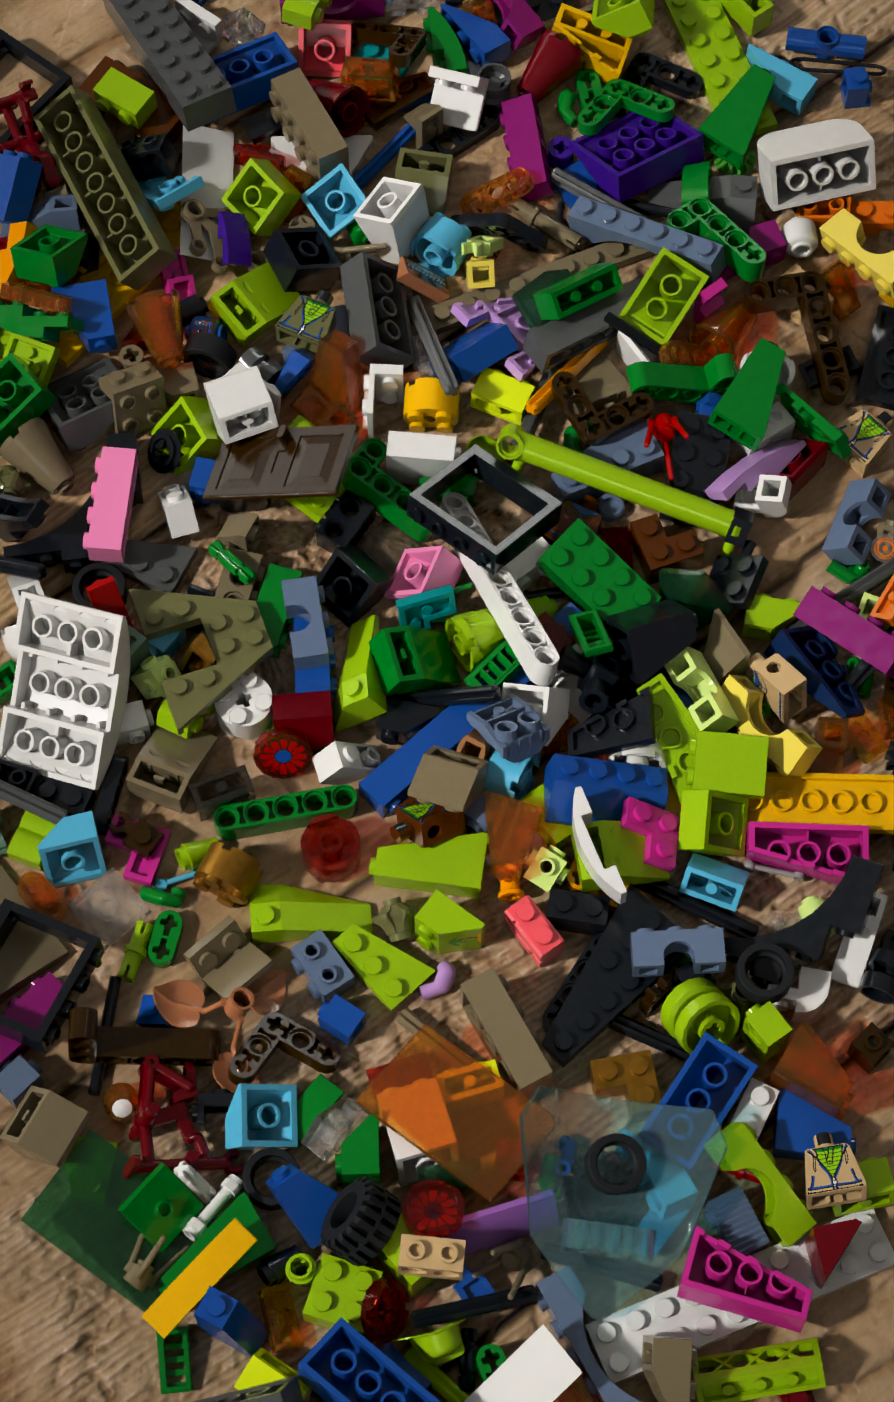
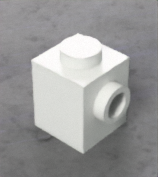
M142 700L126 704L117 741L118 746L126 743L138 744L151 737L149 727L155 724L151 709L145 710Z

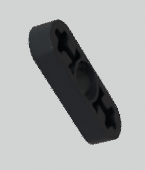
M117 754L112 756L93 814L99 835L107 836L109 831V825L114 818L127 775L129 757Z

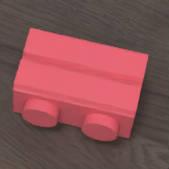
M526 895L504 911V923L529 955L532 954V959L539 968L564 951L565 940L529 895Z

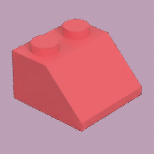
M323 19L321 24H316L312 31L299 27L298 66L305 76L350 78L353 20Z

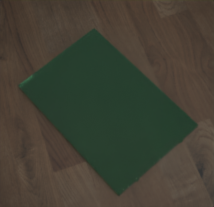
M89 1129L79 1144L73 1148V1152L44 1190L34 1199V1203L21 1218V1221L145 1312L161 1295L158 1288L163 1285L160 1278L152 1289L147 1286L144 1292H141L122 1279L126 1274V1271L123 1269L131 1257L140 1232L119 1212L118 1208L151 1173H135L131 1179H124L123 1168L130 1158ZM200 1210L195 1217L197 1218L202 1211ZM212 1219V1220L208 1223L207 1228H209V1226H210L215 1220ZM183 1231L177 1235L162 1253L158 1252L150 1264L155 1269L152 1275L185 1246H191L194 1243ZM146 1239L136 1263L139 1259L144 1261L153 1248Z

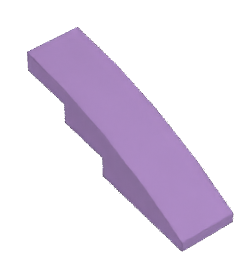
M784 439L757 450L721 474L705 490V493L709 499L728 501L737 490L751 491L758 483L760 474L779 475L806 446V442L804 440Z

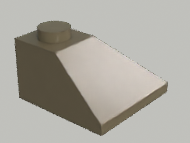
M718 608L713 612L703 656L719 685L722 686L729 674L746 675L751 653Z

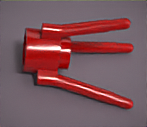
M661 413L656 415L653 420H648V431L644 447H649L653 433L658 440L662 441L668 478L672 481L674 473L669 441L674 437L676 429L685 439H689V434L679 423L677 416L672 417L667 413Z

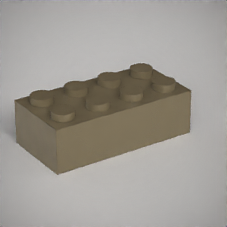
M300 67L271 79L272 91L269 92V97L273 104V107L270 108L272 117L276 123H281L287 142H292L295 146L296 157L299 162L304 161L310 180L317 183L341 163L349 171L348 145Z
M492 967L460 984V1004L491 1059H495L499 1073L518 1106H521L551 1090L555 1065L547 1052L542 1053L537 1045L540 1040L534 1028L526 1026L522 1019L525 1014L517 1000L512 1001L507 991L510 988L502 974L497 976Z

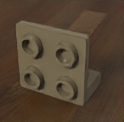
M227 916L183 954L197 976L219 996L228 999L235 988H247L274 965L271 958L246 938L237 922L231 916Z

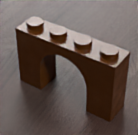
M105 56L79 89L89 93L95 102L93 88L110 67L122 72L153 90L158 105L134 135L135 139L144 138L150 134L167 133L174 144L183 133V123L156 83L148 79L143 73L129 69L121 61ZM98 108V110L100 111L101 115L103 116V115L105 114V112L101 111V110Z

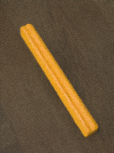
M608 340L569 359L526 402L527 407L525 410L527 413H531L533 416L539 414L555 398L551 391V385L557 373L564 371L576 376L608 344ZM561 381L559 384V389L565 387L567 384H564Z

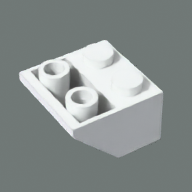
M257 366L203 383L217 434L226 445L279 427L272 400Z

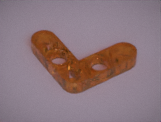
M523 167L515 168L464 194L460 202L462 213H491V211L529 193L534 187L535 179L527 169ZM524 177L522 179V184L518 185L520 183V178ZM498 187H503L502 194L498 198H492L493 191ZM475 200H477V201L475 202V207H476V210L478 211V213H476V212L471 208V207L473 206V202H474ZM500 250L493 252V256L487 258L495 260L499 256Z
M21 280L2 282L1 298L53 312L71 313L73 301L71 297L53 293L50 285L39 282Z

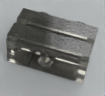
M245 765L189 784L191 798L201 822L213 818L215 811L221 806L256 800L255 790Z

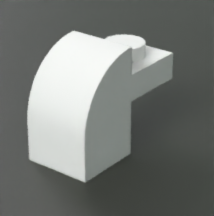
M760 474L758 483L751 491L737 490L733 508L735 509V506L753 513H761L765 518L782 517L787 513L792 484L788 476Z
M802 966L798 975L796 989L790 988L786 996L772 1004L778 1011L793 1010L791 1020L793 1022H802L813 1018L820 1012L826 1001L832 972ZM768 984L766 990L774 989L778 985Z

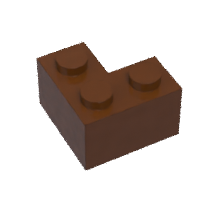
M657 514L630 522L628 538L648 585L702 568L704 551L694 529L667 537Z

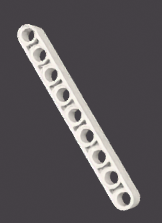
M446 493L442 498L440 508L492 543L467 499L460 493ZM454 549L530 681L540 686L550 685L556 673L560 658L559 653L507 566L505 565L493 575Z

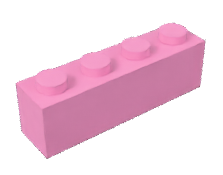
M102 446L101 457H96L95 473L98 474L97 482H92L91 498L94 499L93 507H88L87 524H90L89 532H84L83 549H87L89 560L124 563L139 466L136 449Z

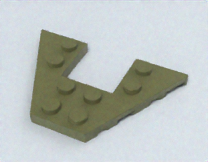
M129 589L138 620L147 640L202 624L208 643L216 658V665L161 681L179 735L184 733L183 729L200 714L204 715L211 704L219 702L226 696L238 680L244 675L248 676L256 669L260 662H264L274 653L256 601Z

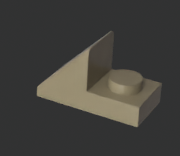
M424 103L404 115V119L416 131V147L418 149L443 133V108L440 105Z

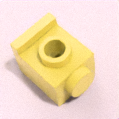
M473 255L471 259L465 260V275L468 289L495 287L494 259L482 256L475 257Z

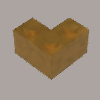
M651 1050L590 1060L588 1073L594 1100L624 1095L630 1124L648 1121L661 1101Z

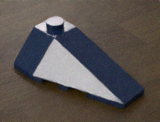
M811 626L787 628L779 631L764 651V655L767 658L773 654H780L807 679V694L843 719L859 717L865 714V709L855 687L846 681L845 675L847 670L844 665L838 663L836 659L838 650L830 638Z

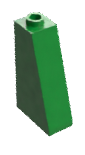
M753 64L699 127L698 131L703 134L704 148L738 170H741L773 93L776 77L767 69Z
M761 338L714 408L707 423L756 452L766 433L785 351L780 349L777 344Z
M245 1192L240 1194L161 1277V1284L163 1286L158 1288L160 1294L168 1288L234 1218H237L258 1241L219 1284L275 1252L276 1245Z

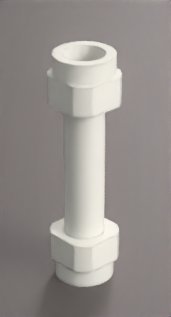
M229 1174L220 1184L221 1190L197 1218L192 1217L182 1230L183 1233L195 1242L208 1229V1223L230 1198L234 1199L244 1187L243 1181L236 1175Z

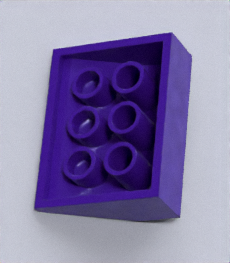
M630 112L609 122L596 135H583L569 142L570 148L602 191L621 203L682 173L685 165L704 161L703 134L677 116H674L671 121L661 123Z

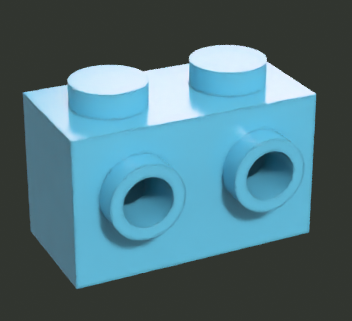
M693 852L679 892L736 912L750 872Z

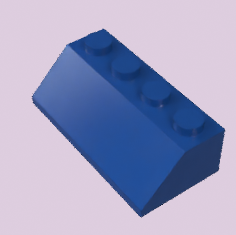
M277 32L211 57L232 87L236 112L270 99L269 92L272 91L271 79L299 68L297 60Z
M554 753L544 769L545 822L572 826L573 797L575 788L579 786L582 787L592 810L591 822L599 820L621 821L623 801L629 796L663 810L666 808L668 799L667 768Z
M705 1032L638 1137L684 1166L690 1175L706 1150L704 1145L715 1136L753 1077L758 1065Z

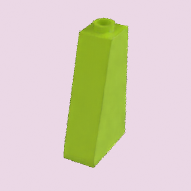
M488 833L460 835L427 848H422L414 842L378 847L376 857L370 858L369 874L373 875L375 886L434 893L437 889L445 895L480 899Z

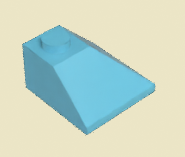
M343 163L330 171L301 196V199L329 239H332L355 221L353 215L367 198Z
M93 811L63 817L38 845L49 889L108 876Z
M238 1084L225 1117V1150L298 1147L297 1085Z

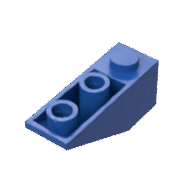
M445 3L440 5V14L450 24L461 46L469 54L474 64L479 63L482 67L489 63L500 64L510 59L511 40L495 23Z

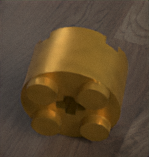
M211 843L194 874L195 880L193 885L201 891H210L218 896L217 901L226 907L232 908L234 904H247L264 873L263 869L258 870L260 863L236 847L232 846L231 850L228 851L222 848L224 843Z

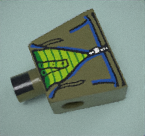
M320 290L315 299L305 295L299 296L275 325L276 340L296 349L305 348L324 360L337 322L336 309L330 306L334 299L333 296L324 290Z

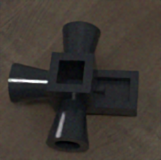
M565 643L558 652L560 658L556 670L578 676L576 688L582 691L579 697V704L584 711L597 714L603 712L607 706L613 710L620 701L624 699L629 701L634 698L635 691L617 681L620 677L622 661L614 657L613 651L588 657L587 660L568 643Z

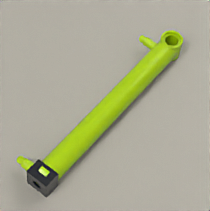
M507 424L501 429L497 438V453L504 459L513 460L511 468L521 474L526 462L724 536L725 543L721 555H731L735 546L743 548L753 525V512L735 506L734 510L530 434L518 424ZM514 438L518 444L511 446L506 443L505 439Z

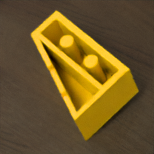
M561 3L551 29L558 33L555 37L561 41L564 38L571 41L584 56L582 61L586 62L584 68L594 70L602 82L607 84L613 79H618L633 37L626 38L597 28L591 22L592 14Z

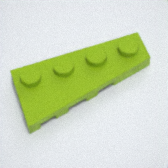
M660 673L639 687L636 692L640 695L639 691L648 686L653 691L656 739L661 751L664 750L667 772L681 803L682 790H690V785L685 784L687 767H692L693 756L688 755L689 738H694V734L699 728L663 674Z

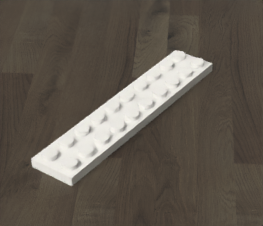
M874 1209L848 1214L824 1224L858 1219L862 1222L822 1289L815 1285L805 1245L810 1231H807L790 1247L776 1244L750 1255L772 1271L777 1270L813 1290L811 1301L894 1266V1251ZM679 1286L586 1324L584 1328L603 1372L616 1385L644 1373L641 1368L643 1335L692 1339V1346H696L698 1350L757 1325L761 1321L677 1297Z

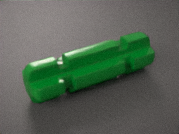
M215 540L208 547L209 554L215 559H219V563L234 576H239L238 579L241 582L249 585L256 578L255 570L249 565L245 566V562L233 551L226 549V545L220 540Z

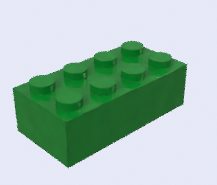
M579 518L548 548L535 564L584 612L597 609L609 636L607 616L656 603L662 598Z

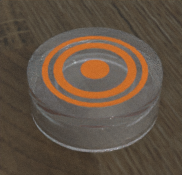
M882 534L873 540L871 553L877 561L884 563L894 556V536Z

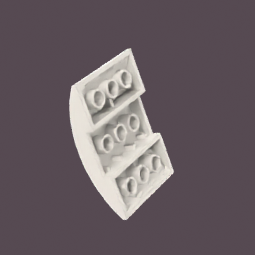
M21 591L13 649L18 650L11 702L10 705H5L3 708L0 727V759L39 770L43 776L98 790L116 748L127 702L130 677V638L126 616Z

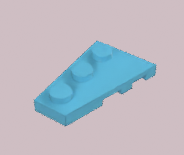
M164 176L138 182L151 208L159 211L172 209L176 202L205 186L201 176H194L189 181H186L184 176H176L170 180H166Z

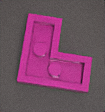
M629 796L623 801L620 827L646 836L643 863L667 872L672 871L676 865L680 816Z
M115 814L111 824L116 827H122L125 822L121 821L118 815ZM130 819L133 824L137 822V820ZM152 825L163 832L165 838L147 861L123 845L122 840L125 836H115L109 829L105 838L106 845L131 852L123 873L124 880L152 887L170 841L171 830Z

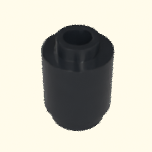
M196 294L171 304V308L166 309L168 319L175 330L178 328L185 329L187 325H190L194 317L206 316V313L209 312L204 298H198Z

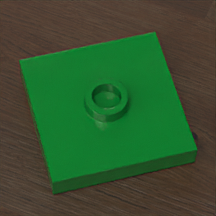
M160 1163L118 1210L153 1247L161 1236H166V1241L159 1251L162 1253L204 1205L165 1164Z

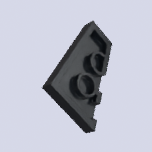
M650 687L639 691L640 695L629 701H626V699L616 704L615 709L604 715L597 714L567 731L568 755L592 758L655 744L653 691Z

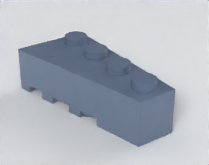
M646 420L600 444L591 445L581 452L645 477L662 472L665 454L654 435L649 447H644L648 431ZM556 473L551 474L550 491L562 504L566 500L580 504L585 495L596 499L607 494L604 491Z

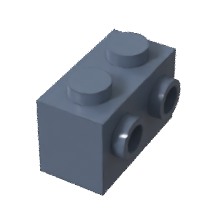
M321 929L291 948L292 960H290V964L298 976L303 974L308 980L307 989L315 1000L320 998L323 1003L326 1000L331 1001L335 994L341 996L355 987V976Z

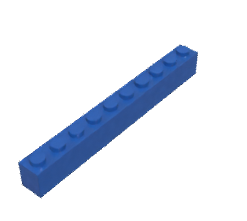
M569 602L542 626L557 652L560 651L565 643H568L571 647L576 644L569 630V615L581 613L582 611L572 602ZM507 656L506 658H507L511 663H513V661ZM501 663L497 664L503 672L506 670ZM524 669L507 682L536 685L530 681ZM491 671L488 672L494 680L497 679ZM482 678L479 680L482 685H488ZM503 686L500 688L501 698H502V688H503ZM501 698L490 702L449 705L359 783V795L382 818L389 813H396L397 806L408 797V789L423 754L433 745L456 751L461 739L474 729L467 720V712H474L501 701Z

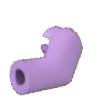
M442 961L438 964V972L433 982L419 986L423 1001L445 994L451 990L456 978V968L449 961Z

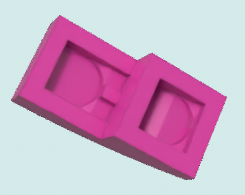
M174 249L178 258L160 272L170 305L196 294L193 274L189 275L185 255H180V249Z
M722 277L698 294L694 304V321L697 325L726 304L720 293L728 285Z

